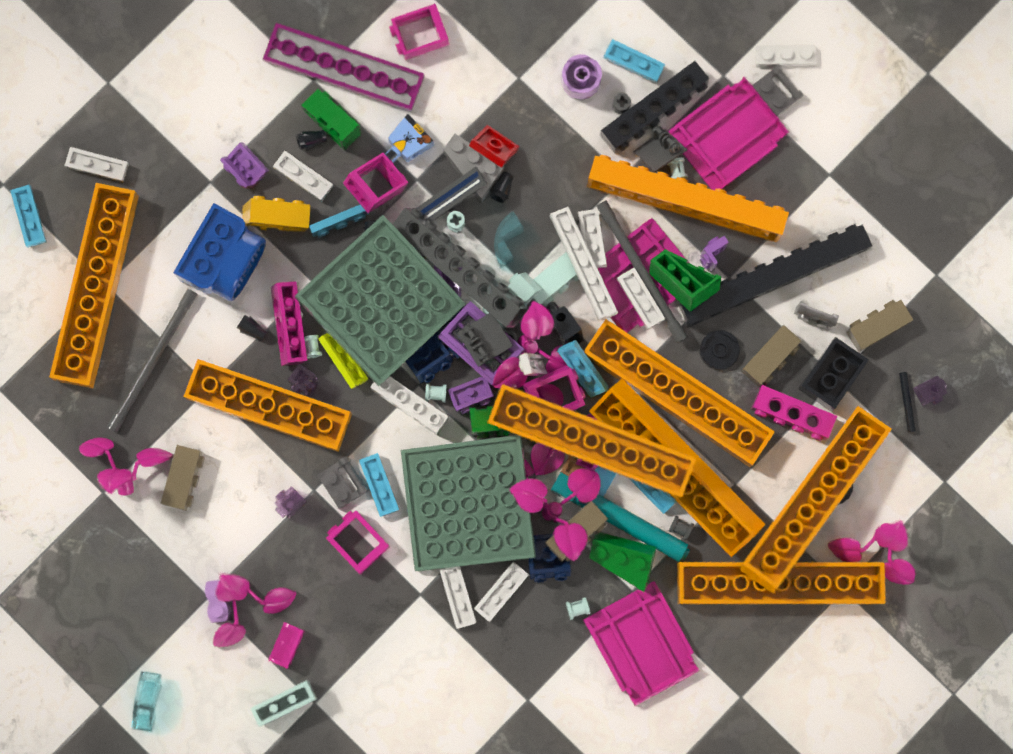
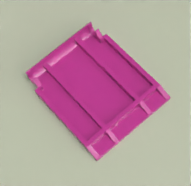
M743 77L739 83H735L732 87L727 85L668 132L687 149L683 153L685 158L710 189L715 190L725 188L776 149L778 146L776 143L785 137L789 130L746 77Z
M653 218L646 221L627 236L648 273L650 260L665 249L685 258ZM618 243L605 253L607 267L597 269L618 311L617 315L610 318L617 327L628 333L637 325L641 328L644 326V323L617 280V277L634 268ZM651 276L669 306L676 298Z
M655 581L648 584L645 592L638 589L583 619L622 692L626 690L634 706L699 672V668L695 665L694 659L691 656L694 652Z

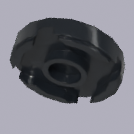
M725 330L708 333L700 345V356L703 362L715 370H725L731 367L737 361L740 354L737 338Z

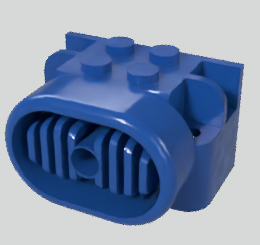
M213 203L173 273L180 282H185L203 293H215L227 301H233L242 292L259 263L266 246V240L249 230L241 217Z

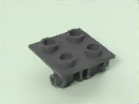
M654 126L652 128L653 138L633 152L648 167L657 172L686 152L687 149L666 129L663 130L661 126Z
M490 313L472 324H467L462 330L457 332L478 367L513 346L497 319Z

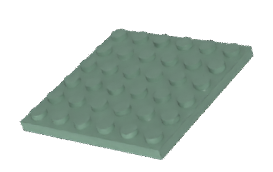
M384 215L294 296L377 386H380L466 304Z
M520 435L401 450L415 571L536 557L531 513L524 511L509 491L516 483L526 480L522 438Z

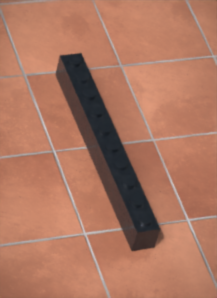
M853 224L845 228L846 232L841 234L834 232L828 235L825 241L820 242V239L813 241L809 244L808 248L804 250L801 247L790 252V256L785 258L783 255L778 256L772 260L773 263L769 265L762 263L754 267L755 271L750 273L743 271L737 274V278L730 281L729 278L722 280L720 290L691 312L680 303L678 306L687 326L691 327L869 250L873 245L863 224L860 226Z

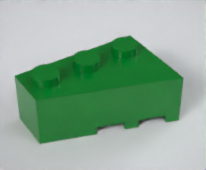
M317 89L301 105L302 109L345 151L361 135V126L355 119L347 115V112L339 104L336 105L326 91L321 92Z
M666 249L650 260L649 274L690 312L720 290L722 277L718 274L713 275L704 271L705 268L701 266L696 267L688 263L687 259Z
M494 406L480 410L470 408L473 437L477 436V439H487L492 434H497V437L509 436L510 431L488 423Z
M599 532L593 539L589 558L642 592H645L649 584L657 547Z

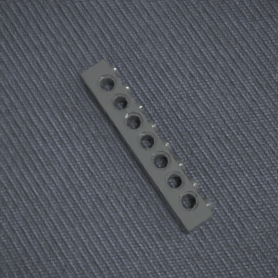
M404 208L393 223V226L405 239L506 328L515 327L528 309L524 305V301L519 296L512 295L509 292L510 289L505 284L498 283L490 271L483 270L480 267L479 261L468 257L465 254L464 248L453 244L450 236L438 231L435 223L423 218L421 211L416 208ZM417 224L419 225L418 233L415 230ZM431 236L433 237V240H434L432 245L430 244V238H431ZM445 249H447L448 256L446 258L444 256ZM460 261L462 262L461 270H459L458 263ZM474 274H476L477 281L475 283L472 279ZM489 286L491 288L490 296L487 294V288ZM503 299H505L506 301L505 308H503L501 304Z

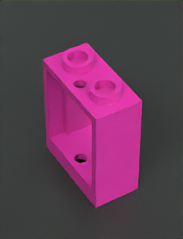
M436 3L391 19L392 25L389 26L392 37L397 38L398 44H395L399 56L403 55L404 60L449 45V39ZM431 17L439 40L407 51L399 27Z
M381 153L350 172L343 184L366 212L370 213L400 194L408 184V181L393 165V162L384 153ZM376 168L393 187V189L379 198L361 178Z
M563 366L523 384L525 393L540 398L536 388L567 376L576 401L562 407L573 411L585 405L583 400L586 398L585 393L581 387H578L576 382L578 375L575 369H571L568 366Z
M355 510L354 512L349 511L342 518L344 521L339 526L334 525L327 532L329 536L326 539L361 575L390 546ZM356 518L380 543L358 564L334 540Z

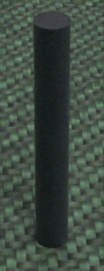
M901 372L899 377L908 433L916 432L907 372Z

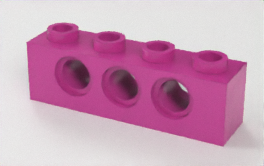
M296 281L276 283L270 288L281 366L302 364L308 360L300 304L294 297L298 293Z
M764 385L759 388L751 410L755 411V415L766 418V416L773 418V422L781 426L785 424L790 425L793 431L801 434L807 432L811 434V438L817 441L829 438L837 415ZM771 402L778 403V412L770 409ZM789 410L797 411L798 418L796 420L789 417ZM809 417H813L817 421L816 427L808 425L807 419Z

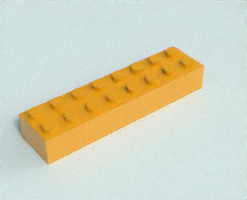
M200 359L196 361L183 396L189 401L336 452L340 450L352 416L350 411Z

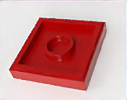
M489 125L478 133L469 144L471 148L501 168L520 148Z

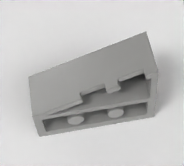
M454 133L443 149L444 156L460 176H463L474 167H478L488 183L474 193L482 204L503 174L504 166L502 168L471 148L469 142Z

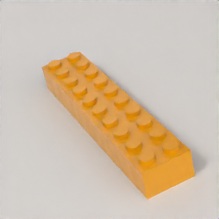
M606 155L595 156L587 187L776 243L783 235L789 214L780 206H766V203L760 200L752 202L746 200L745 196L739 194L732 196L722 189L711 190L707 188V185L701 183L694 185L688 183V180L684 178H670L667 173H653L646 167L638 166L636 168L630 166L629 162L622 160L619 162L612 161Z
M100 183L95 184L49 376L54 381L94 389L139 195L134 190Z
M605 319L584 350L591 362L618 380L623 378L633 390L748 467L755 463L775 431L607 319Z
M623 378L612 386L589 410L600 422L696 458L682 498L671 493L669 494L731 557L765 526V523Z
M504 384L501 386L488 420L489 424L681 498L696 462L694 457Z
M857 406L744 561L740 570L774 594L887 438L891 428Z
M744 562L677 563L678 604H885L884 562H797L774 594L740 570Z

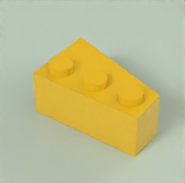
M253 196L243 205L242 219L247 227L256 226L260 227V230L275 228L279 229V231L305 232L309 229L310 205L304 204V201L294 200L291 203L285 202V199L273 198L272 201L265 200L263 196Z

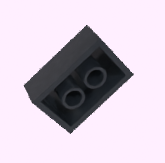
M835 337L798 389L832 412L836 409L869 359Z

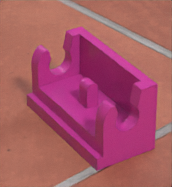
M284 622L268 660L289 669L305 630Z

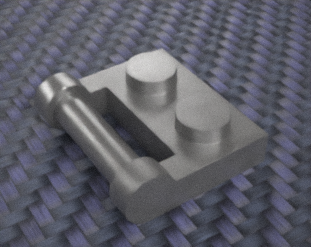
M779 64L752 85L776 116H779L804 96L802 91H798L782 72L783 68ZM776 76L792 95L791 98L788 99L772 80L773 77Z
M800 302L796 306L794 314L798 315L800 320L807 322L809 320L815 321L817 326L826 329L836 326L839 315L822 312L806 306L807 303Z
M348 456L343 457L337 463L317 475L339 510L370 490L367 484L364 485L354 470ZM344 467L357 488L355 492L351 491L338 471L340 468Z

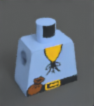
M407 114L389 136L388 141L392 148L385 155L392 162L400 156L406 162H410L432 148L434 140Z

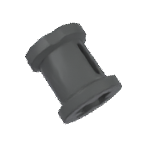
M619 93L615 96L612 105L614 112L622 115L629 110L631 98L626 93ZM620 101H623L624 107H620Z
M675 516L669 532H675L687 540L694 524H689Z

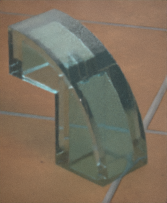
M514 211L502 220L495 234L494 254L499 268L512 262L514 258L505 242L524 231V227Z
M141 671L133 706L132 729L152 732L156 721V704L162 688V674Z

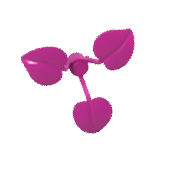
M533 301L521 321V331L524 335L518 339L517 343L524 348L521 355L538 352L549 359L545 369L550 373L568 365L558 353L559 347L563 345L555 347L552 350L551 356L538 348V343L535 340H539L540 335L547 336L551 333L554 320L544 306ZM508 358L500 365L493 380L495 388L501 389L502 384L514 389L523 386L528 375H524L521 371L518 358Z
M548 383L536 388L540 399L562 406L564 398L558 387ZM592 414L586 415L587 417L597 420ZM539 442L531 450V460L536 475H546L557 470L565 459L564 452Z
M93 438L79 446L80 453L86 457H97L104 453L108 456L112 469L101 471L97 476L98 482L109 494H112L117 489L118 494L122 496H127L134 492L133 481L136 480V473L140 464L143 467H152L173 458L172 453L160 448L144 449L136 455L138 460L135 462L133 473L126 469H116L109 451L114 447V443L110 439Z
M588 469L573 471L568 477V487L574 493L560 503L551 502L548 504L547 499L544 498L547 495V487L537 479H526L513 485L509 491L524 511L535 513L542 509L544 519L564 524L555 528L554 540L566 557L572 561L576 560L586 546L587 533L581 525L577 523L569 525L567 521L558 517L562 514V506L575 496L582 503H588L597 497L601 486L599 474Z
M902 520L891 524L884 523L877 527L873 538L863 548H860L861 545L857 540L851 538H839L828 543V548L841 561L859 562L862 559L861 553L865 552L876 540L879 546L888 547L889 563H884L885 577L896 584L907 585L914 583L916 572L912 564L902 559L892 560V550L902 551L908 544V535Z
M221 573L216 588V597L223 602L232 601L235 621L234 624L225 623L218 628L213 638L214 647L234 645L245 636L244 626L238 625L236 600H243L247 593H249L258 603L264 605L263 611L265 613L275 614L285 610L293 602L296 591L288 588H275L266 594L264 600H261L251 591L247 579Z

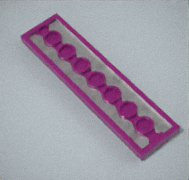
M278 23L275 24L262 58L263 61L410 112H412L425 77L424 73Z

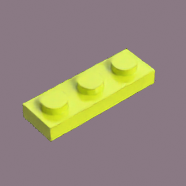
M329 333L322 335L318 339L351 389L368 380L361 367Z

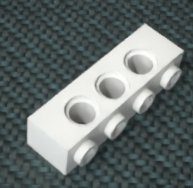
M390 376L380 386L373 382L370 387L373 392L436 435L440 433L449 420V417Z

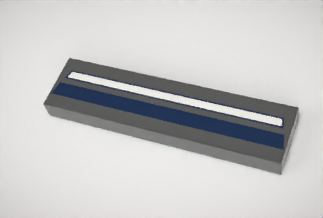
M474 167L416 209L423 213V218L433 222L488 183L478 167Z

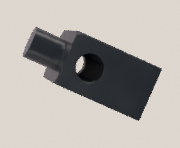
M556 302L546 306L554 320L553 331L563 345L574 340L578 344L584 341L581 327L565 306L559 308Z

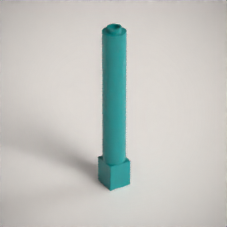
M560 472L550 492L563 499L574 493L568 487L569 476ZM599 494L592 500L597 508L608 518L606 522L645 544L657 547L656 550L677 562L681 559H686L690 551L687 548V543ZM577 496L568 501L581 508L588 504L580 502Z

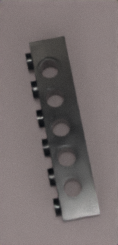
M693 61L604 127L600 132V136L614 153L618 150L620 152L624 151L629 147L630 141L634 138L638 140L644 136L646 129L657 126L661 122L660 119L665 115L669 117L676 112L677 106L680 104L685 105L691 101L693 94L696 92L698 94L702 93L708 87L707 84L710 78L698 63ZM689 82L692 88L686 89L682 86V83ZM673 93L677 99L669 100L666 95ZM658 105L661 111L654 112L651 110V106ZM641 116L645 119V123L639 124L635 121V118ZM627 128L630 134L624 136L620 134L619 130Z

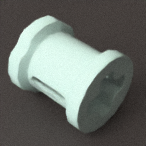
M675 158L667 164L670 167L671 178H688V174H685L684 158Z
M453 211L447 216L449 230L453 232L462 231L465 226V219L461 212ZM454 218H457L459 225L452 223Z
M319 335L305 336L307 359L322 356L318 345Z
M426 383L425 401L442 400V403H446L447 385L430 386L429 383Z
M586 597L572 603L566 602L570 620L574 619L575 616L590 614Z

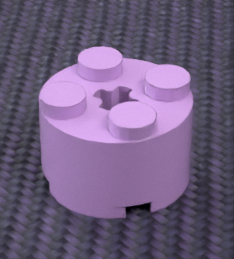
M579 54L571 57L562 70L561 83L564 91L569 97L575 99H587L593 96L600 87L601 67L596 60L588 55ZM578 75H582V77H585V78H584V79H580V78L578 77Z

